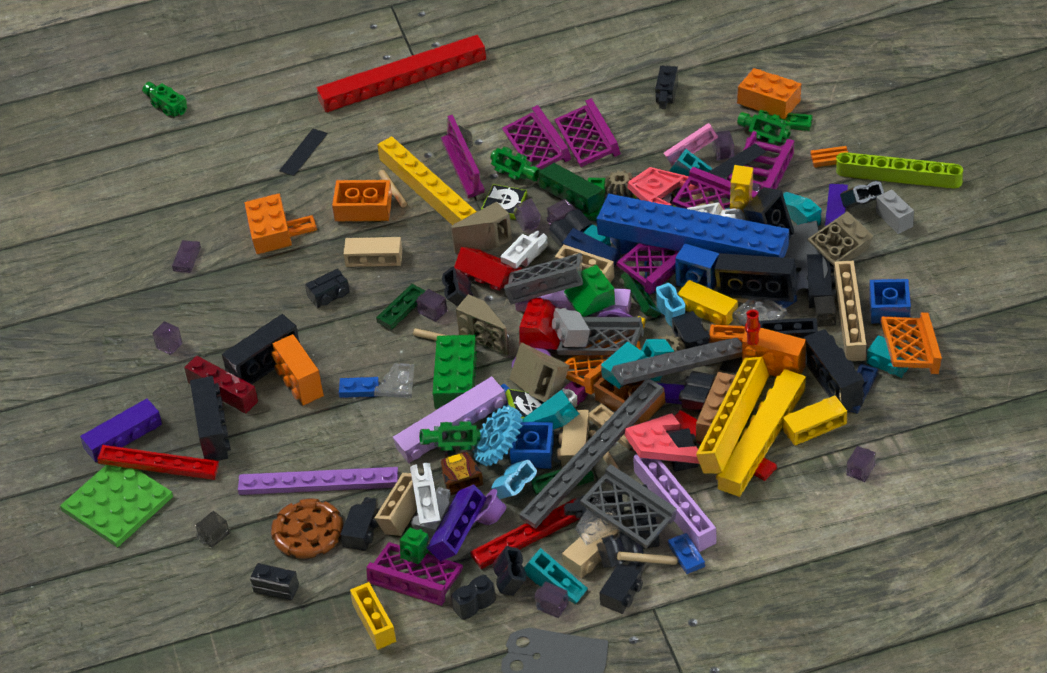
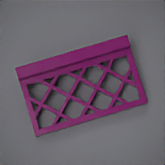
M592 98L585 101V106L554 119L580 167L610 154H613L614 157L621 154L615 137ZM586 112L585 118H578L580 114ZM564 121H570L568 126L561 125V123ZM575 122L582 123L579 128L573 127ZM590 124L593 126L590 130L584 129L585 125ZM570 131L577 132L574 137L568 136ZM581 133L588 134L586 139L579 138ZM592 135L599 136L597 141L590 139ZM576 142L583 143L581 148L574 147ZM587 144L594 145L592 150L585 148ZM599 146L606 147V149L601 152L597 151ZM583 153L589 154L587 158L583 160L580 159Z
M538 105L532 107V113L502 128L517 153L525 155L526 150H533L531 155H526L527 160L531 162L533 160L541 161L540 164L535 166L541 170L562 159L565 162L572 159L567 145ZM533 119L534 122L532 126L525 125L526 122ZM512 129H518L516 134L509 133V131H511ZM522 130H530L528 135L521 134ZM534 131H540V132H541L540 136H532V135H533ZM518 139H524L525 143L517 144ZM530 140L537 141L535 146L528 144ZM541 142H549L547 147L540 146ZM537 151L545 152L543 157L536 156ZM549 152L557 154L552 158L547 157Z
M453 114L447 116V135L441 137V142L467 198L483 194L485 189L479 178L480 172Z
M692 167L689 171V177L673 199L672 205L687 209L698 204H709L708 202L718 200L725 210V208L730 207V202L723 204L721 199H730L731 181ZM692 184L699 187V189L690 191L688 187ZM752 190V199H753L759 192H756V191ZM710 191L715 193V195L706 197L704 192ZM701 193L703 198L693 200L692 195ZM689 196V202L679 201L681 198Z
M639 243L617 262V266L644 285L645 291L651 295L656 290V287L661 286L676 273L675 258L679 251L650 245L646 246V244ZM648 251V256H638L637 252ZM651 251H661V256H651ZM664 251H674V255L664 256ZM627 261H635L636 266H627L625 263ZM638 261H649V266H638ZM651 261H662V265L652 266ZM639 272H650V275L645 279L639 275Z
M391 542L387 543L375 562H370L366 567L367 583L369 582L370 584L440 606L445 602L446 593L463 570L462 564L446 559L440 562L435 556L426 554L419 564L408 562L400 558V545ZM390 550L399 552V554L397 555H388ZM403 560V564L394 566L392 563L394 561ZM389 563L390 567L388 568L381 566L382 564ZM434 563L436 566L426 568L425 564ZM421 565V570L412 571L411 567ZM450 568L454 569V572L445 574L443 570ZM407 569L409 573H403L400 570ZM439 571L441 574L439 576L431 577L429 573ZM426 575L427 579H422L418 576ZM443 580L445 581V585L436 583Z

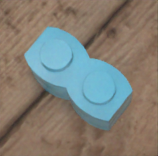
M666 283L656 287L657 308L665 315L666 322L672 327V318L685 314V302L677 295L675 287L670 283Z
M530 460L514 463L506 469L504 476L494 481L492 490L497 489L499 499L517 495L521 492L525 483L530 482L535 477L537 470Z

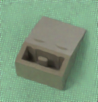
M498 202L451 226L455 254L460 252L461 247L488 250L498 248L512 240L509 213Z
M847 211L808 238V241L834 266L835 262L854 259L869 249L873 235Z
M468 294L456 308L459 335H475L478 344L508 355L509 349L505 325L485 301Z
M521 343L509 379L525 392H528L530 396L546 402L562 390L570 365Z

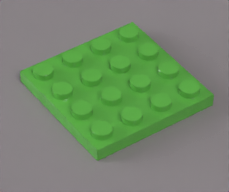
M105 465L63 502L60 508L62 512L118 548L172 499L173 493L137 469Z

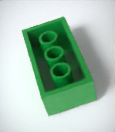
M475 335L437 336L432 393L435 409L441 408L475 387L477 360Z

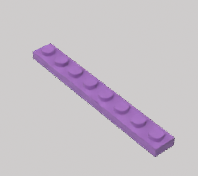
M398 467L240 474L238 493L239 495L393 488L398 481Z

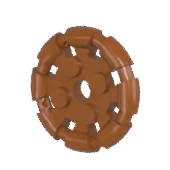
M319 499L299 500V503H290L279 511L277 519L272 522L271 537L275 540V546L288 556L294 555L300 559L314 558L318 554L327 553L337 545L344 522L343 518L340 517V512L332 504L326 501L324 503L319 502ZM305 528H312L308 532L303 531ZM318 543L319 545L316 547H312V545Z

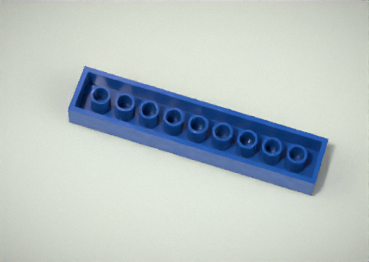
M613 194L607 195L597 217L598 235L680 251L685 243L722 254L784 258L789 246V229Z

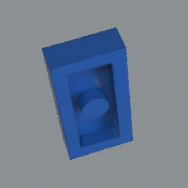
M378 377L340 378V398L378 396Z
M687 533L668 540L670 549L675 557H677L686 574L705 567V561Z

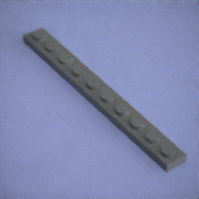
M646 379L519 514L520 519L537 528L625 434V429L631 427L664 392L663 387L650 379Z

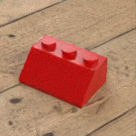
M461 247L454 265L456 269L460 270L467 277H470V275L474 276L475 281L483 284L487 282L491 288L499 291L508 284L511 272L523 269L519 266L517 268L501 262L500 258L480 249Z
M542 298L529 300L519 326L520 344L524 343L532 348L558 349L561 340L552 328L554 310L557 307L549 300Z

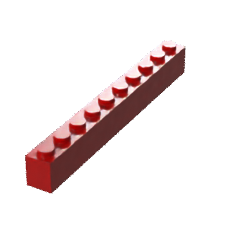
M478 35L449 43L316 87L318 100L326 113L486 60L485 46Z

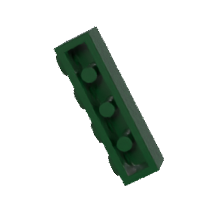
M556 163L538 171L539 187L590 214L603 206L605 202L604 189Z

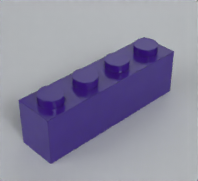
M146 398L84 433L80 438L84 450L96 463L102 445L123 448L125 445L162 425L159 411Z
M474 484L457 492L427 546V549L440 562L457 554L487 499Z

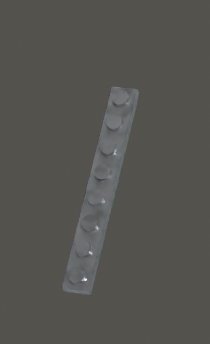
M736 337L615 365L611 372L621 385L742 357V343Z

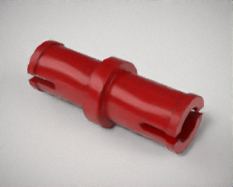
M754 309L747 311V323L745 324L747 343L753 346L759 343V332L761 330L758 319L759 312Z

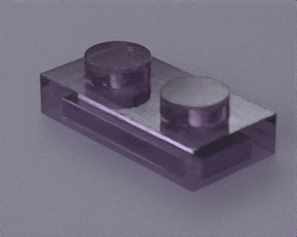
M182 240L172 265L173 271L191 273L201 248L200 242Z

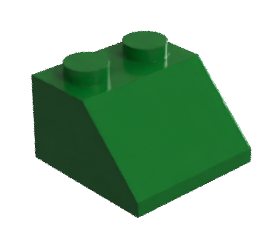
M597 265L581 271L583 285L564 291L568 301L582 317L615 305L614 287Z

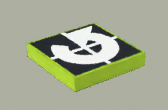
M493 184L481 210L498 202L509 213L510 219H517L528 195L527 190Z
M507 389L505 392L509 406L517 409L522 414L520 417L522 419L544 403L530 396L528 392Z

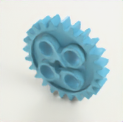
M509 405L507 407L503 406L502 409L498 408L497 413L493 412L492 417L487 418L486 424H482L483 429L480 430V441H477V445H473L475 447L473 457L476 458V461L485 466H492L493 463L497 464L498 458L500 460L503 459L504 453L508 454L509 448H513L512 443L517 441L515 437L520 434L518 429L522 427L520 423L523 420L520 418L522 414L517 409Z

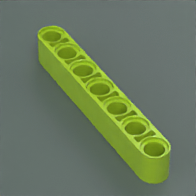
M842 152L836 157V173L842 177L953 189L959 188L963 181V167L958 164Z

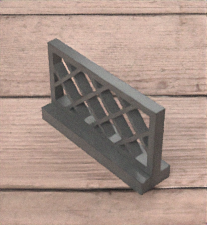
M582 253L511 272L509 282L504 287L510 304L583 285L581 277Z
M582 317L590 329L587 346H592L589 348H565L563 343L560 342L557 353L558 355H613L626 342L636 347L639 337L644 335L641 317ZM603 339V341L597 344L595 343L596 341ZM618 339H621V340H622V341H620V342H618V343H616V344L614 343V341H616V340H618ZM608 344L610 345L608 348H602Z
M611 464L606 468L605 474L580 500L581 505L644 548H647L668 524L671 525L676 519V507ZM607 482L613 486V490L602 491L601 486ZM625 494L630 499L629 502H618L617 495ZM614 495L615 503L604 504L603 496ZM591 497H600L601 504L593 505L588 500ZM642 505L646 508V513L635 514L634 506ZM631 506L632 514L620 515L619 507ZM616 508L617 515L609 516L605 513V509ZM650 517H659L663 522L652 525ZM647 518L648 525L637 526L636 519ZM633 519L634 526L625 527L622 525L621 520ZM649 530L650 536L647 540H644L638 535V531Z

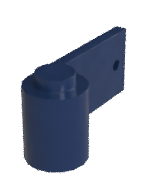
M575 228L570 231L562 242V245L614 261V268L621 259V255L616 248Z

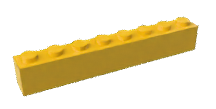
M392 136L377 144L380 161L451 225L477 212Z
M763 357L744 358L696 453L704 474L723 472L769 377Z
M784 369L781 375L776 377L773 388L768 390L765 401H762L758 407L757 414L751 417L749 427L743 430L739 442L737 441L723 472L717 473L716 480H718L719 490L738 497L742 495L763 457H765L781 431L783 417L792 413L804 393L806 376Z

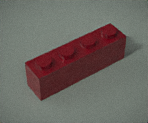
M197 355L184 367L189 384L190 380L213 376L214 383H219L221 394L218 396H222V401L245 414L258 403L255 386Z

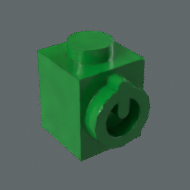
M409 528L400 539V558L419 564L428 553V534L422 529Z

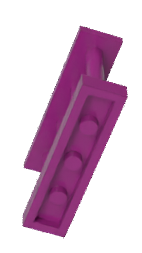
M753 131L751 136L747 137L743 150L753 144H757L763 150L778 153L779 156L771 158L761 155L753 160L773 165V168L765 170L753 167L754 175L767 177V180L763 182L753 180L752 188L760 190L763 187L777 189L794 155V140L787 139L785 145L780 147L757 141V132ZM732 174L728 175L726 180L731 181Z

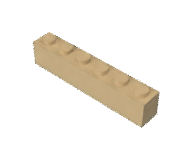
M854 261L835 262V287L845 356L848 361H865L866 339Z

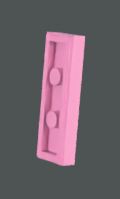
M708 123L664 152V155L673 166L685 149L694 154L717 139L718 136L710 123Z

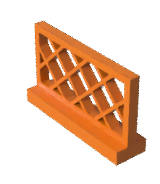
M921 312L920 318L881 317V324L893 367L929 368L931 374H939L942 357L929 313ZM892 334H895V335L899 336V338H895V337H893V336H891V335H892ZM911 335L917 336L918 339L911 337ZM906 340L910 342V344L908 345L902 341ZM897 345V346H899V347H901V348H903V349L899 350V349H897V348L894 347V346ZM917 346V347L921 348L922 350L919 351V350L915 349L914 347ZM908 351L914 355L910 356L906 352ZM901 357L905 360H897V358Z
M600 339V340L596 341L595 343L597 344V343L603 341V339ZM618 339V340L614 341V343L616 344V343H618V342H620V341H622V340H621V339ZM638 341L636 347L641 350L640 341ZM608 344L602 348H608L610 345ZM574 355L564 362L570 365L569 369H575V371H568L566 379L584 386L586 393L592 395L594 393L593 385L602 377L601 364L607 360L603 359V357H610L611 355ZM601 358V360L589 361V359ZM585 367H588V369L577 370V368H585Z

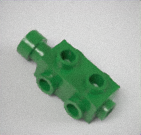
M147 82L143 86L142 92L150 97L151 105L154 108H161L166 116L172 115L176 117L186 112V98L175 92L171 87H167L163 83L156 86L152 82Z
M741 112L737 120L738 126L750 127V132H757V138L767 137L769 138L768 142L776 145L779 142L785 143L791 135V126L786 125L785 120L776 118L775 121L769 119L770 115L762 112L759 115L754 114L753 117L748 113Z
M505 146L497 148L491 153V165L495 166V171L500 173L506 171L509 173L508 176L515 180L527 178L536 182L539 179L538 171L541 169L531 166L533 162L527 160L526 155L521 153L516 155L512 153V149Z
M460 421L459 425H452V422H440V426H434V431L420 429L419 432L421 445L434 443V446L441 447V450H453L452 446H460V450H471L472 446L477 445V441H480L481 438L480 430L477 429V425H471V421ZM462 431L465 432V437L463 439L461 438ZM443 432L446 433L445 439H442Z

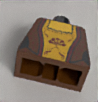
M453 449L445 453L446 458L441 460V468L445 489L450 490V496L473 484L476 487L483 486L482 472L468 452L457 454L456 450Z

